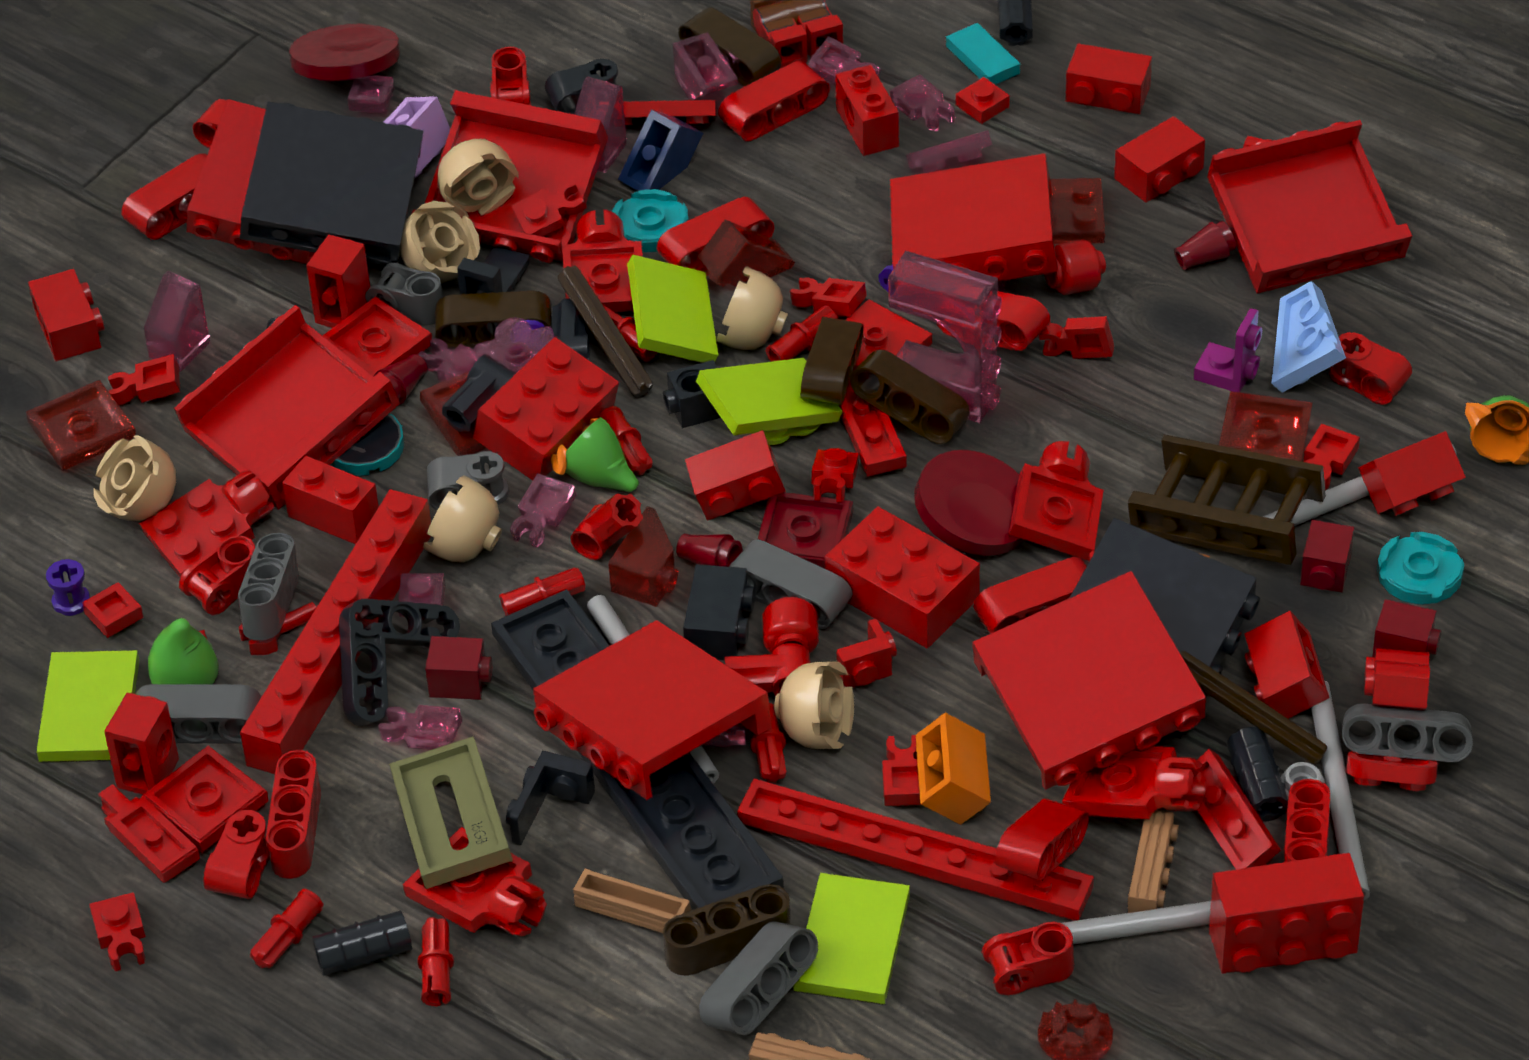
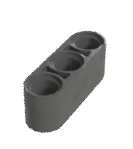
M271 533L259 539L240 587L238 601L244 635L250 639L266 640L272 638L280 632L299 579L295 542L292 536L288 534Z
M759 539L752 540L729 566L747 568L748 586L755 587V600L768 606L773 601L783 597H798L810 602L818 614V629L829 627L853 597L851 587L839 575Z
M151 684L141 687L136 695L152 696L160 701L167 702L176 743H242L240 731L261 699L260 693L255 688L240 684Z
M1356 704L1346 711L1342 720V737L1346 747L1360 754L1458 762L1469 755L1473 746L1471 724L1466 717L1456 712ZM1364 720L1370 722L1375 729L1370 735L1360 737L1352 733L1350 727L1353 723ZM1408 724L1416 727L1420 732L1411 741L1401 740L1395 734L1398 727ZM1448 729H1457L1464 734V739L1456 745H1448L1441 741L1440 735Z
M775 921L767 923L704 993L699 1006L702 1021L707 1026L741 1035L750 1034L812 965L818 952L816 935L811 930Z

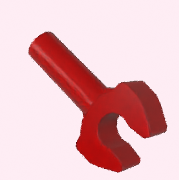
M310 602L288 612L282 628L276 636L266 640H249L251 655H269L278 651L277 640L279 636L307 623L316 610V605ZM241 624L239 626L241 641L250 639L244 635Z

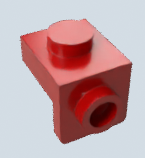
M876 618L867 621L868 640L836 650L837 662H840L848 675H841L844 687L853 688L860 685H868L873 681L892 676V657L897 655L895 641L889 631L884 632Z

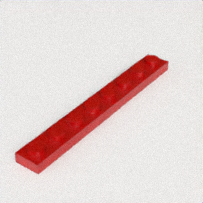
M753 779L737 810L738 818L745 825L1075 921L1080 920L1093 890L1094 876L1057 866L1044 879L1039 881L998 867L995 862L997 848L758 779Z

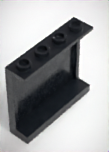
M268 101L241 215L240 239L315 253L328 234L364 244L368 263L384 266L389 263H398L403 229L418 159L421 155L424 130L414 129L407 125L376 122L364 117L355 118L339 115L327 110L317 111L296 107L290 103L280 104Z
M1114 518L1070 598L1132 571L1178 651L1188 652L1222 675L1223 667L1219 665L1225 654L1230 656L1234 654L1242 632L1238 630L1243 620L1250 621L1258 608L1260 597L1255 595L1257 578ZM1176 730L1174 736L1181 739L1184 732Z

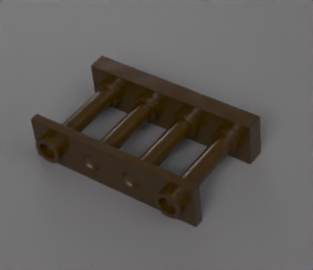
M1164 434L1161 442L1166 473L1154 494L1139 491L1132 492L1128 500L1130 524L1167 540L1292 565L1297 555L1294 523H1291L1303 498L1320 502L1324 501L1326 493L1323 466ZM1184 474L1206 478L1194 502L1171 498ZM1223 482L1246 486L1233 511L1211 506ZM1263 490L1285 494L1274 519L1251 514Z

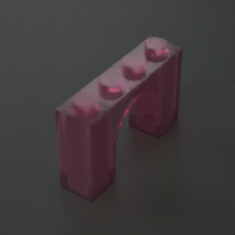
M905 251L888 277L889 308L926 318L940 324L955 336L961 344L964 353H948L906 340L897 357L964 398L970 409L968 420L981 423L987 411L995 409L1001 394V387L997 385V375L1001 366V357L997 356V346L1002 333L1001 327L997 326V317L1002 306V298L998 296V278Z

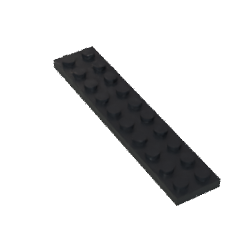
M567 589L491 623L492 635L532 690L609 647L608 643ZM690 752L649 775L652 798L648 800L632 789L625 788L618 779L605 770L598 769L593 764V773L684 899L690 900L692 910L762 885L772 884L784 888V880L781 873ZM579 753L584 761L592 763L591 760Z

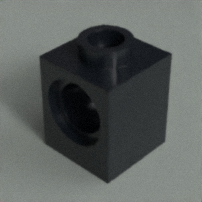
M714 360L667 372L668 390L663 391L664 404L669 414L675 413L682 428L721 418L696 382L700 370L717 368Z

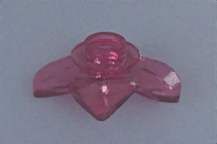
M508 318L497 326L495 339L476 344L474 351L477 359L484 354H488L517 373L555 336L551 326L532 330L524 319Z

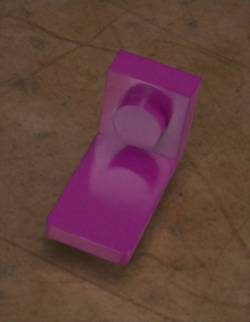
M1250 308L1236 333L1235 349L1212 342L1208 343L1194 368V380L1240 394L1246 381L1255 378L1260 365V357L1256 356L1255 352L1262 337V327L1258 326V310Z

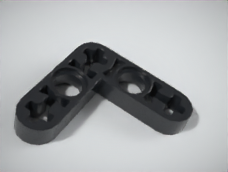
M359 599L343 608L339 618L343 708L348 720L354 725L368 726L382 719L387 712L388 688L385 644L430 647L431 636L457 637L460 630V622L455 611L448 606L378 599ZM394 612L405 616L408 622L406 634L397 632L393 627L392 616ZM360 613L361 618L370 620L379 617L378 623L374 622L363 627L362 622L356 621L355 615ZM436 619L437 624L443 625L444 632L440 633L439 628L425 627L422 629V624H427ZM358 651L366 653L371 659L372 669L369 674L363 673L356 666L355 657ZM371 682L372 686L366 688V684L363 683ZM364 698L365 703L372 705V710L367 712L366 707L360 706L359 700Z

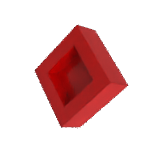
M983 77L956 93V106L982 124L1010 107V95Z
M119 582L82 602L85 615L107 638L144 618L141 605Z

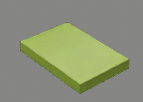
M632 254L627 267L638 348L701 363L711 360L715 362L718 357V349L706 272Z
M805 358L700 370L696 380L733 435L756 433L761 430L765 432L838 422L842 414L838 404L801 398V382L807 362Z
M137 650L51 653L36 751L39 762L110 760L104 730L126 692L135 694L140 661Z
M820 873L806 928L816 935L818 952L812 965L793 985L794 991L885 1004L909 902L910 885Z

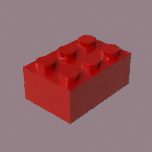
M554 337L478 409L473 439L490 451L500 455L508 464L536 484H539L553 470L551 456L557 454L558 447L563 444L568 449L583 433L582 429L590 425V419L598 418L604 409L614 406L619 381Z
M879 506L825 555V569L842 577L852 589L853 597L848 604L876 618L881 623L927 649L974 604L975 599L980 594V563Z
M1350 853L1213 873L1209 932L1221 973L1250 972L1256 968L1282 964L1295 965L1302 961L1328 957L1341 958L1348 954L1357 953L1364 894Z

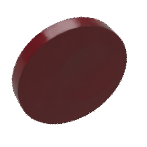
M344 24L318 29L301 36L292 43L289 53L291 67L297 74L310 79L338 81L370 76L391 67L400 57L398 36L390 29L370 24Z
M972 450L944 452L931 459L925 465L915 486L914 500L920 518L940 540L958 550L983 556L1007 553L1018 547L1025 540L1009 534L1019 474L1013 468L991 455Z

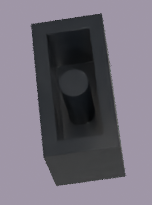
M696 564L683 627L684 638L717 660H725L726 656H738L739 645L747 644L749 619L745 618V613L753 612L755 587L748 586L747 568Z

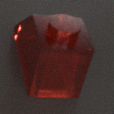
M726 219L698 255V258L708 268L707 276L722 287H725L727 284L737 287L739 281L747 284L749 277L743 275L746 266L768 277H773L791 269L795 264V261L775 239Z
M647 506L642 513V521L628 533L608 562L611 592L657 607L666 592L670 593L673 591L678 580V569L675 568L672 545L655 508Z

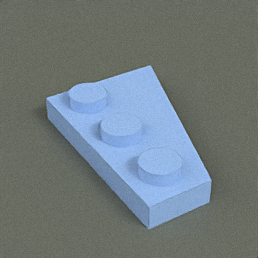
M1312 281L1280 298L1272 384L1283 393L1297 384L1305 383L1310 377L1346 359L1323 292Z

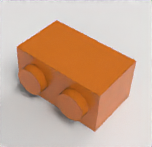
M945 712L916 734L920 804L961 825L991 803L985 733Z

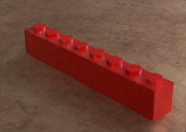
M392 489L388 491L241 729L240 735L246 766L275 774L277 762L283 754L292 750L304 749L342 686L340 613L343 608L359 599L393 601L422 553L424 542H428L431 538L427 534L431 524L428 499ZM360 613L355 615L356 621L362 622L363 627L374 622L378 623L379 617L370 620L361 618ZM358 651V652H357L356 657H355V662L357 661L358 657L360 656L361 651Z

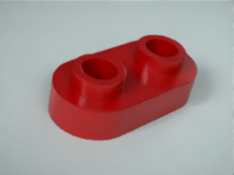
M1350 751L1347 756L1346 773L1354 776V782L1361 785L1378 786L1381 784V781L1399 783V787L1406 790L1423 791L1426 789V785L1436 782L1438 762L1360 754Z

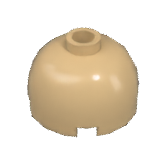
M471 139L457 144L443 157L438 167V187L446 203L455 206L452 211L456 212L459 216L463 217L466 215L469 217L467 212L477 210L481 215H484L503 205L515 190L513 180L515 176L518 178L519 172L501 146L486 139Z
M432 201L422 204L406 219L400 247V257L406 267L435 273L440 278V282L445 283L458 278L457 267L463 258L474 260L479 255V236L472 221L466 215L461 218L456 212L452 211L455 206L446 202Z
M746 266L743 275L749 277L747 284L741 281L738 282L722 324L729 326L727 335L718 333L716 342L740 350H753L765 345L772 333L780 336L788 313L781 311L783 295L775 281L767 275Z
M138 435L133 436L135 439L130 441L125 439L117 441L105 453L95 475L101 478L100 491L94 489V498L98 507L108 514L127 521H143L162 511L171 500L176 486V469L168 453L153 442Z
M463 475L456 481V483L463 487L457 495L450 491L447 493L430 524L427 534L434 537L433 542H424L423 546L426 551L450 562L472 560L484 548L492 551L502 533V529L496 526L500 513L495 498L481 484Z
M813 662L801 665L788 675L780 693L775 698V714L781 720L784 730L789 737L804 747L838 749L844 745L838 742L841 732L847 736L850 735L854 717V694L852 687H844L841 675H848L840 662Z

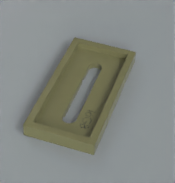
M474 736L389 764L426 889L513 861ZM443 781H448L452 785L469 844L462 850H454L451 846L435 793V786Z

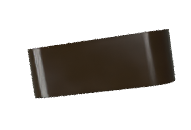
M706 8L682 24L678 29L679 39L686 50L744 87L781 68V57L777 49L770 42L715 8Z
M540 291L445 296L436 303V341L441 346L451 349L515 346L512 339V330L518 322L523 320H536L542 323L547 328L548 335H551V300L545 293Z
M822 317L805 364L801 382V398L839 405L843 404L850 384L851 374L855 369L860 354L864 323Z
M886 350L873 351L851 374L850 384L855 394L936 444L948 442L969 419L970 409L964 398Z
M762 885L673 917L665 924L663 930L667 967L677 975L688 976L734 960L767 923L775 921L791 925L788 893L784 888L777 885Z

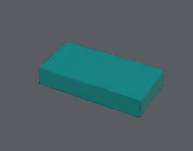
M978 23L946 36V47L979 79L985 77L993 84H998L1020 74V63Z

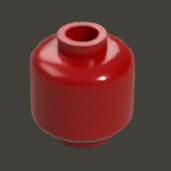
M1083 239L1054 246L1059 272L1044 274L1046 282L1051 288H1055L1058 293L1065 296L1097 288L1101 281V274L1105 273L1106 270L1105 258L1100 250H1096L1091 242Z
M783 597L773 601L766 607L762 615L764 646L769 653L772 654L776 647L786 643L803 645L809 650V653L815 650L819 643L818 614L810 602L798 597Z

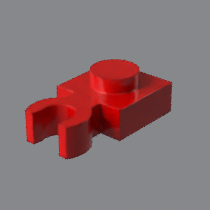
M574 181L563 183L558 188L557 193L550 196L547 188H544L511 205L524 232L541 237L565 226L562 215L566 213L571 215L579 214L587 208L582 197L574 201L567 200L570 195L578 192Z
M800 278V290H790L793 306L808 307L813 305L815 312L822 306L827 305L836 312L838 317H851L867 296L865 282L828 278L824 284L818 283L812 278Z
M1107 316L1067 318L1065 327L1050 323L1038 336L1039 340H1045L1043 348L1045 356H1057L1063 351L1070 350L1073 359L1112 357L1115 346Z
M174 354L135 364L134 373L117 372L108 376V380L113 388L109 390V396L114 405L126 404L135 396H138L142 403L180 392L179 364Z
M1321 423L1304 451V462L1323 466L1326 491L1331 483L1332 472L1343 475L1359 449L1360 437Z
M840 448L817 450L811 478L814 500H820L823 493L836 494V502H842L845 499V487L853 488L859 467V453L847 452Z
M916 735L911 736V746L907 749L896 747L894 736H888L886 741L888 760H882L884 805H921Z
M134 892L89 904L101 949L108 948L112 968L115 971L121 970L119 959L127 953L136 955L139 965L144 964L145 953L140 939L146 936Z

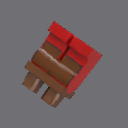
M750 0L751 25L758 36L770 42L777 49L782 61L781 68L796 61L807 62V53L813 61L843 52V23L838 15L833 16L825 0ZM824 37L830 43L826 46L818 47L816 46V38ZM781 47H790L795 50V53L790 56H781Z

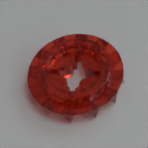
M1076 998L1066 1005L1056 1001L1051 1011L1042 1013L1041 1022L1038 1027V1041L1043 1051L1054 1060H1099L1111 1047L1113 1028L1111 1027L1108 1013L1098 1011L1094 1002L1087 1006L1080 1004ZM1068 1023L1073 1024L1076 1028L1084 1027V1040L1075 1032L1067 1033Z

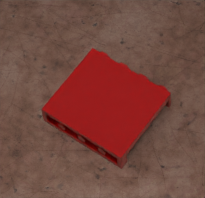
M455 90L450 103L455 113V118L425 203L432 201L446 202L438 187V167L443 157L461 142L471 139H486L503 148L519 173L518 178L515 176L513 180L515 190L503 205L484 215H481L478 210L467 212L468 218L472 221L478 233L479 243L529 254L541 262L551 263L553 260L563 262L562 245L573 244L577 232V223L581 219L583 211L574 215L567 213L562 215L565 226L541 237L524 232L511 205L544 188H547L550 196H552L567 181H574L578 192L570 195L567 200L574 201L582 197L586 204L608 140V135L602 121Z
M228 99L187 209L186 232L195 234L202 239H215L230 243L243 250L252 249L267 253L280 260L289 259L307 264L315 254L314 252L240 239L241 215L266 109Z
M1361 120L1348 123L1336 122L1327 128L1311 132L1303 130L1290 137L1274 141L1265 139L1253 146L1240 149L1228 148L1213 155L1207 177L1227 225L1234 236L1236 246L1257 294L1406 256L1412 234L1407 223L1397 225L1358 139L1363 125Z
M1046 153L890 179L892 261L900 297L954 289L962 285L972 286L1059 272L1053 238L1050 194H1053Z
M295 304L284 315L279 316L257 338L248 342L224 366L218 368L196 390L187 394L174 407V410L184 431L236 475L243 471H252L256 475L253 479L258 478L266 487L270 496L267 501L273 502L274 507L279 510L286 504L282 482L305 456L328 465L332 464L394 410L400 402L389 378L381 372L373 377L308 325L300 308Z
M1132 571L973 641L974 663L981 676L987 674L1042 772V785L1045 790L1055 785H1069L1088 770L1095 767H1108L1117 762L1121 755L1137 748L1139 750L1148 749L1158 743L1161 737L1176 730L1180 732L1190 730L1201 719L1205 718L1206 697Z
M658 620L533 688L536 706L534 716L538 725L544 731L554 734L564 741L571 750L578 751L591 760L598 769L605 770L618 779L625 788L632 789L646 800L652 798L650 774L738 723L756 735H760L771 728L768 692Z

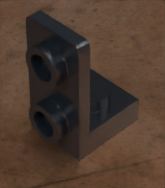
M494 247L484 263L463 258L457 267L460 294L511 292L530 264L529 255L501 247Z
M542 750L535 766H529L526 770L521 794L518 799L514 798L511 800L507 809L506 824L510 825L512 843L522 845L547 794L557 796L562 800H573L589 805L595 793L593 764Z

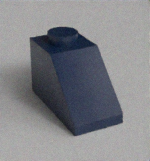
M651 109L618 180L638 191L660 190L688 167L704 133L673 116Z

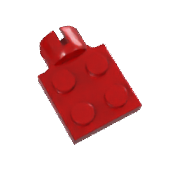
M603 209L604 225H597L596 211H590L584 214L577 223V242L570 245H562L563 269L567 266H577L602 305H605L614 312L633 311L627 263L632 254L643 257L641 241H630L624 237L623 222L614 212Z
M1057 441L1044 449L1042 457L1040 456L1039 466L1024 464L1019 474L1009 534L1089 561V553L1095 549L1104 489L1095 487L1089 482L1090 460L1087 452L1077 444L1074 458H1068L1069 441Z
M243 471L221 486L214 484L208 479L166 506L156 515L139 523L143 533L180 578L186 568L202 559L229 537L246 536L251 540L255 538L251 526L269 515L274 509L273 502H267L270 497L269 493L258 478L253 479L256 475L252 471Z
M1152 746L1145 750L1137 748L1121 755L1117 762L1108 767H1095L1082 773L1076 781L1070 784L1062 802L1065 805L1086 811L1092 817L1150 819L1152 814L1159 808L1182 812L1199 809L1201 807L1200 801H1203L1205 797L1206 777L1200 771H1193L1197 768H1202V763L1199 760L1190 757H1177L1174 747Z
M463 827L449 838L454 850H462L469 844L465 828ZM512 853L513 861L428 889L425 888L419 869L403 883L406 897L472 933H475L485 924H494L515 936H526L531 933L532 929L518 922V920L521 919L537 927L545 914L547 906L543 897V889L527 881L532 876L530 863Z

